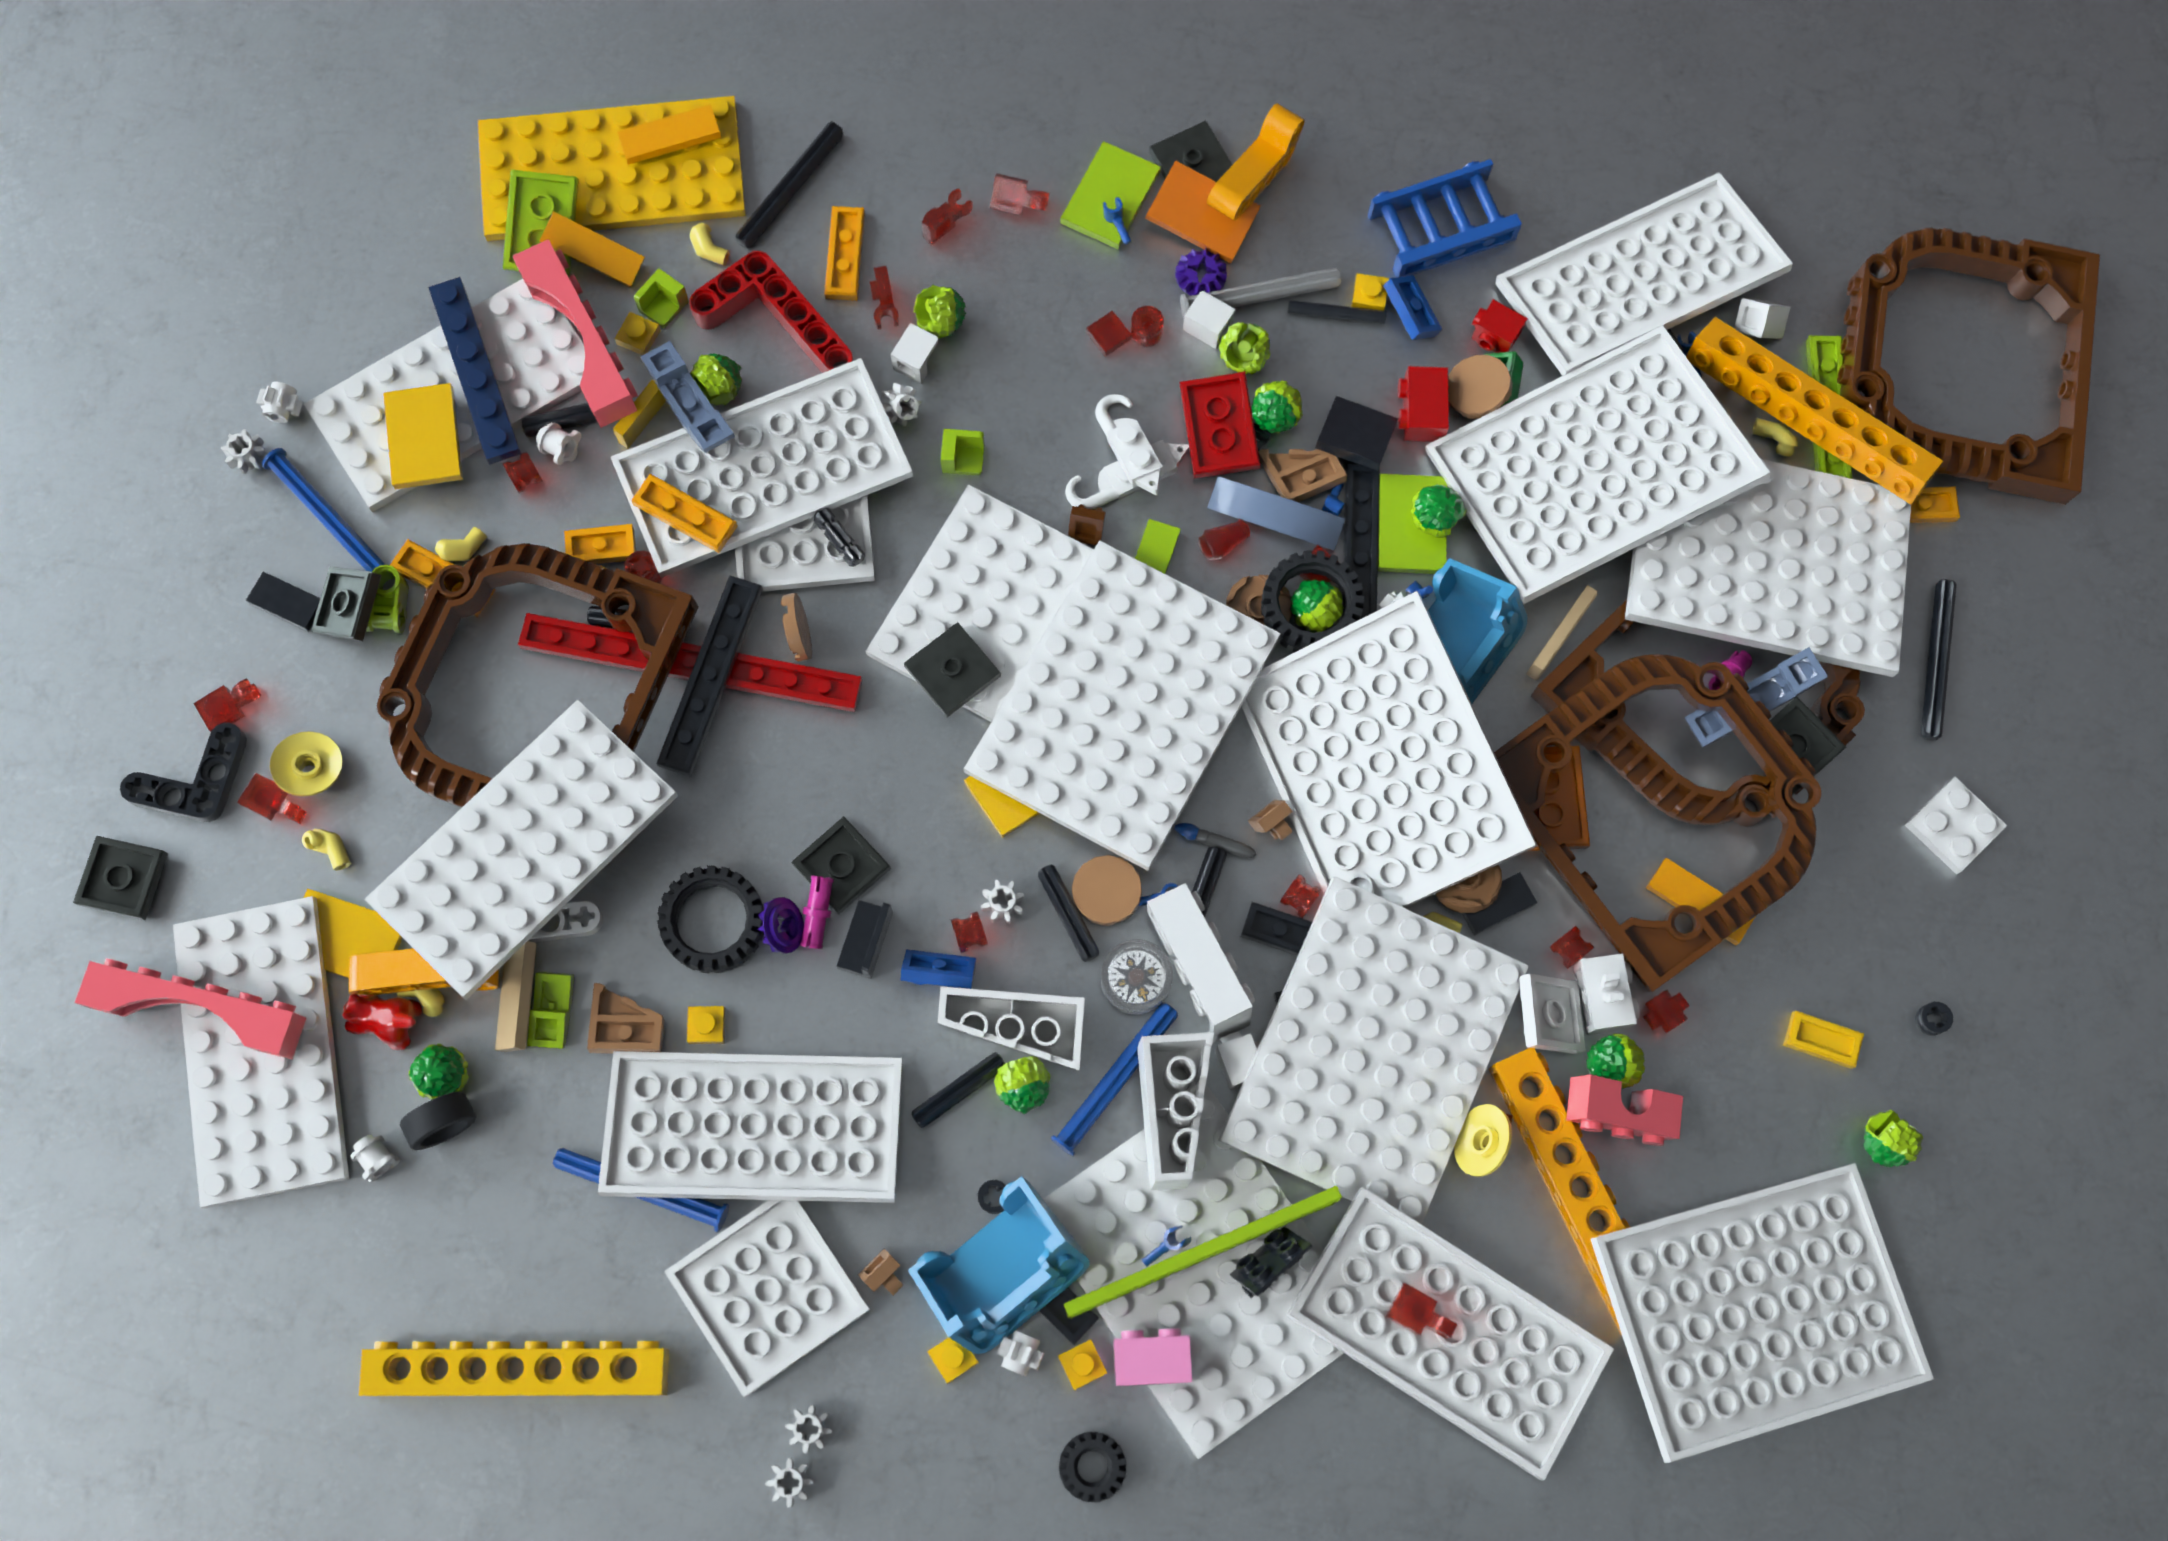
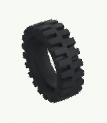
M1311 550L1304 551L1301 556L1298 553L1290 555L1288 560L1284 558L1280 561L1277 568L1274 567L1270 572L1262 593L1261 612L1262 616H1264L1265 626L1281 633L1279 638L1281 640L1280 644L1285 648L1290 645L1293 647V651L1297 652L1361 619L1364 606L1362 584L1358 583L1356 572L1349 571L1350 565L1345 561L1342 564L1338 562V556L1332 554L1330 558L1326 557L1324 551H1318L1316 555H1312ZM1314 573L1326 576L1335 582L1343 592L1346 604L1344 616L1338 624L1327 631L1316 633L1299 630L1290 624L1282 614L1279 604L1280 591L1290 579L1300 574Z
M715 865L707 866L706 869L697 867L693 869L692 873L688 874L685 872L680 875L681 879L679 881H673L669 885L670 890L668 893L664 892L661 898L662 905L658 907V929L667 950L681 964L694 971L698 970L701 973H723L725 969L732 970L737 968V964L740 962L745 963L749 959V955L752 952L755 953L759 947L758 943L764 935L763 931L758 930L763 925L758 915L764 911V907L756 889L741 874L733 872L726 867L717 868ZM710 886L726 888L737 894L744 903L747 915L745 929L738 941L726 950L715 953L698 952L686 945L680 937L677 925L679 910L686 898L697 890Z

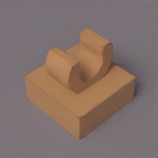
M1273 800L1250 818L1248 822L1255 832L1267 833L1269 831L1275 840L1278 838L1283 840L1293 832L1284 820L1293 811L1285 800Z
M885 1249L858 1274L873 1292L883 1285L894 1296L903 1286L901 1281L893 1274L901 1265Z

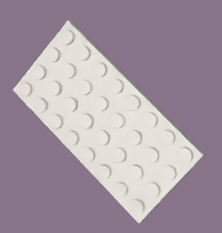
M1719 172L1498 275L1496 285L1513 309L1528 318L1525 325L1563 376L1662 325L1668 330L1790 272L1793 263Z
M523 278L472 307L513 430L522 426V419L524 417L544 413L582 391L579 385L584 371V343L563 313L546 303L533 299ZM441 325L304 403L372 513L415 488L395 490L392 486L384 392L451 383L454 389L461 461L482 449Z
M861 358L720 413L735 437L707 453H704L685 428H682L610 457L661 578L814 517L817 511H821L824 508L834 509L913 477V471ZM649 474L658 477L737 522L738 527L720 553L632 504V498Z
M577 699L364 900L467 1000L671 804L678 795Z
M310 896L173 924L178 976L195 981L193 987L205 990L206 984L216 985L228 989L227 996L239 998L240 992L261 997V1004L271 1007L274 1001L296 1006L294 1013L306 1017L293 1060L244 1046L235 1031L221 1017L207 1008L181 1003L200 1207L210 1208L349 1179L317 898Z
M614 1051L598 1193L600 1196L895 1203L902 1058Z
M1364 1187L1359 1188L1286 1314L1292 1320L1539 1480H1545L1614 1350L1605 1342Z

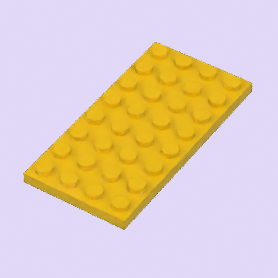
M735 96L478 120L483 228L486 241L505 240L511 170L577 177L579 182L575 222L592 231L746 216ZM711 104L721 138L628 165L617 131Z

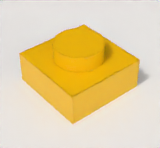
M1357 273L1351 307L1384 310L1387 292L1383 285L1389 278Z
M629 312L614 339L617 345L644 355L651 349L661 329L658 323Z
M688 1006L687 1043L725 1044L726 1008L724 1006Z
M949 1337L927 1351L947 1384L979 1363L971 1351Z
M1091 1339L1058 1355L1073 1390L1107 1374Z

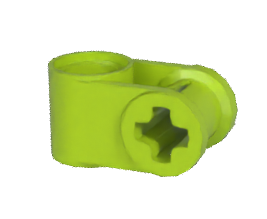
M380 565L372 571L382 576L366 631L373 632L375 629H393L395 633H403L407 620L406 607L409 584L393 566ZM390 579L396 580L392 588L383 590L386 581Z

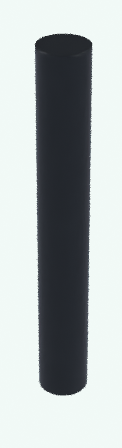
M1289 300L1287 312L1289 314L1385 324L1387 315L1385 310Z

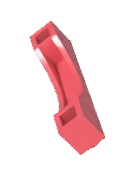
M548 239L513 255L515 264L533 299L546 303L563 313L581 333L584 343L585 361L579 386L600 428L636 412L637 409L633 398L638 395L629 377L623 380L619 372L624 370L615 351L610 354L608 353L605 346L609 345L610 342L602 326L600 325L595 328L591 320L596 319V315L588 300L581 302L578 295L583 293L575 275L568 276L565 272L569 265L562 250L554 251Z
M106 958L104 964L89 961L75 1000L76 1004L122 1017L142 1009L163 1004L182 1003L201 1006L221 1017L235 1031L244 1046L259 1052L293 1060L306 1021V1017L294 1013L296 1006L279 1001H274L272 1007L261 1004V997L240 992L239 998L227 996L228 989L212 984H206L205 990L193 987L195 983L193 980L173 975L171 981L160 979L161 972L144 967H139L137 973L126 970L128 964Z

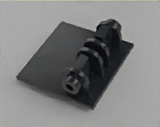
M1283 1226L1281 1229L1271 1232L1264 1239V1244L1253 1254H1248L1241 1258L1236 1265V1269L1229 1275L1242 1285L1241 1288L1248 1297L1260 1296L1274 1281L1278 1280L1280 1275L1285 1274L1287 1269H1290L1301 1260L1303 1255L1313 1245Z

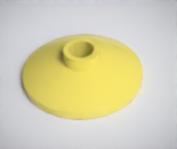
M310 731L299 732L282 740L276 746L270 758V772L274 782L283 791L295 796H313L324 792L337 781L343 767V758L338 745L328 736ZM311 765L315 767L310 772H302L306 766Z
M1490 1104L1477 1106L1468 1112L1454 1145L1455 1159L1465 1173L1475 1177L1487 1176L1497 1170L1504 1162L1512 1140V1128L1506 1113L1499 1107Z

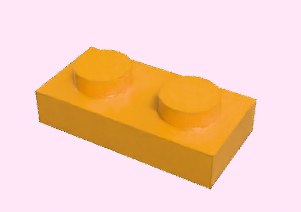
M632 524L564 531L565 553L593 564L637 560L635 531Z

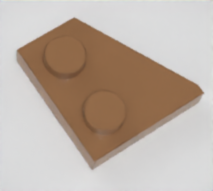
M1269 449L1258 451L1259 461L1279 496L1296 502H1301L1345 483L1347 480V474L1337 457L1319 449L1313 451L1289 449V454H1269Z
M594 983L587 1050L589 1053L613 1054L614 1051L662 1052L665 1022L663 1015L649 1008H642L635 1001L607 990L600 983Z

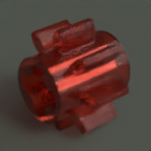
M1666 989L1645 1003L1650 1012L1644 1015L1643 1018L1652 1030L1661 1026L1663 1031L1668 1033L1688 1019L1683 1010L1690 1005L1681 992L1672 997Z

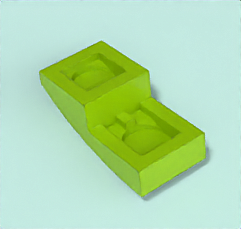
M537 972L535 974L534 1005L529 1014L527 1046L565 1048L572 1006L574 974Z

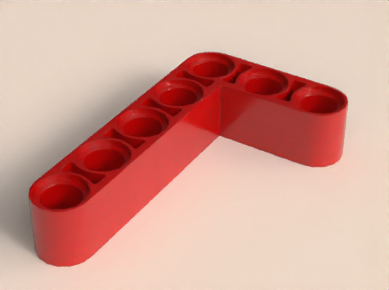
M763 251L748 253L698 288L690 297V308L694 320L702 329L710 330L720 326L759 298L822 373L834 369L832 366L837 362L849 363L853 361L852 353L846 344L772 258ZM758 269H764V270H765V271H764L763 273H761V274H754V273H753L754 271H756V270H758ZM731 288H739V290L734 293L727 292ZM778 292L786 293L782 297H772ZM706 306L713 307L711 310L707 312L700 311L702 308ZM798 315L806 316L801 321L792 320ZM820 338L826 340L824 343L818 345L812 343L814 340Z

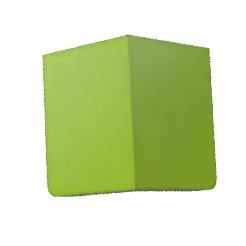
M660 268L634 295L638 311L651 321L658 323L661 328H666L689 302L684 285Z
M944 429L941 450L942 473L981 475L985 447L984 432Z

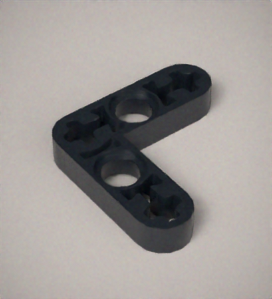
M224 722L214 727L210 733L193 784L142 772H134L128 774L122 780L120 793L126 801L137 807L202 822L214 821L224 811L246 747V735L239 727L232 723ZM230 734L235 737L234 743L228 742L225 745L221 742L223 737H229ZM216 752L222 755L226 753L230 758L227 760L220 755H216ZM216 764H224L226 768L224 776L216 781L210 780L208 776L210 768ZM142 784L149 790L154 791V795L151 796L143 792H138L136 795L132 792L134 786L140 787ZM208 785L211 788L219 790L218 792H215L213 790H210L209 792L207 789L204 788V786ZM171 789H179L181 793L180 800L175 805H165L164 796L166 792ZM210 800L213 803L211 808H205L203 811L198 807L200 802Z

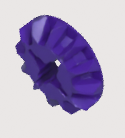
M1207 248L1203 251L1192 249L1189 254L1181 256L1176 266L1175 277L1177 284L1190 296L1199 295L1201 291L1209 293L1222 290L1227 280L1226 263H1223L1220 259L1219 253L1216 255L1212 254ZM1202 264H1205L1207 273H1205L1201 282H1198V274L1193 270H1198Z
M785 897L773 898V900L764 903V911L758 915L763 922V925L758 929L765 934L763 943L769 944L772 952H780L782 954L794 952L800 946L804 929V921L799 908L793 901ZM784 919V920L782 921V925L780 926L781 932H778V929H777V928L779 927V921H778V920Z

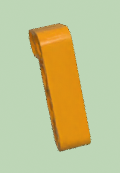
M1276 103L1267 114L1259 137L1214 185L1208 196L1207 205L1236 221L1289 162L1304 127L1305 119Z
M414 948L358 954L349 957V994L369 996L452 987ZM499 969L476 991L498 989Z

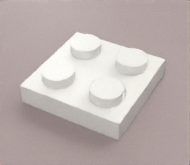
M1956 777L1952 778L1905 824L1956 875L1962 872L2007 826Z
M1535 974L1519 976L1526 1047L1571 1054L1585 1052L1578 982Z

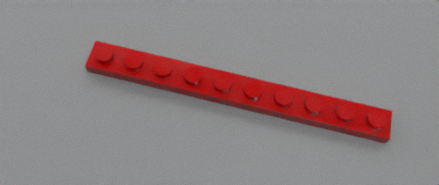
M526 613L518 642L520 649L640 672L644 671L648 659L645 658L639 649L634 633ZM683 642L668 677L688 681L702 646ZM738 653L725 688L855 712L862 685V677Z

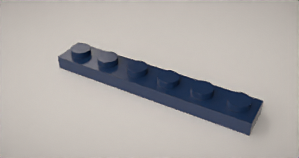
M457 277L428 287L487 462L491 465L522 454L461 278Z

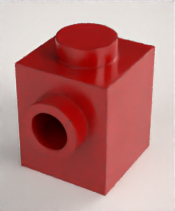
M1493 299L1488 308L1484 309L1481 307L1473 319L1471 325L1476 328L1471 339L1476 341L1486 351H1493L1495 353L1510 352L1522 333L1528 318Z

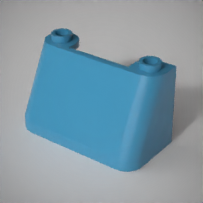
M1449 558L1433 577L1432 585L1436 600L1428 609V612L1471 704H1473L1522 637L1528 618L1517 586Z
M1023 1176L1004 1187L999 1199V1203L1004 1211L950 1256L942 1251L926 1252L908 1270L948 1337L975 1354H983L995 1348L1002 1342L1003 1337L1007 1338L1081 1277L1090 1264L1082 1248L1031 1183Z

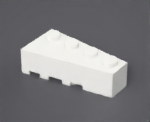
M1186 883L1147 901L1148 914L1169 955L1175 954L1177 958L1174 960V965L1182 983L1185 986L1191 984L1193 988L1190 994L1198 1016H1207L1210 1022V1031L1207 1033L1214 1032L1212 1044L1220 1041L1226 1035L1250 1026L1252 1003L1255 1002L1254 996L1246 983L1240 984L1235 972L1238 971V968L1230 952L1224 954L1218 944L1221 941V936L1217 927L1212 921L1206 922L1202 914L1205 908L1196 891L1191 893Z
M940 987L938 1024L1077 1071L1080 1069L1085 998Z
M1214 1032L1141 1037L1137 1050L1150 1191L1187 1188L1192 1180Z

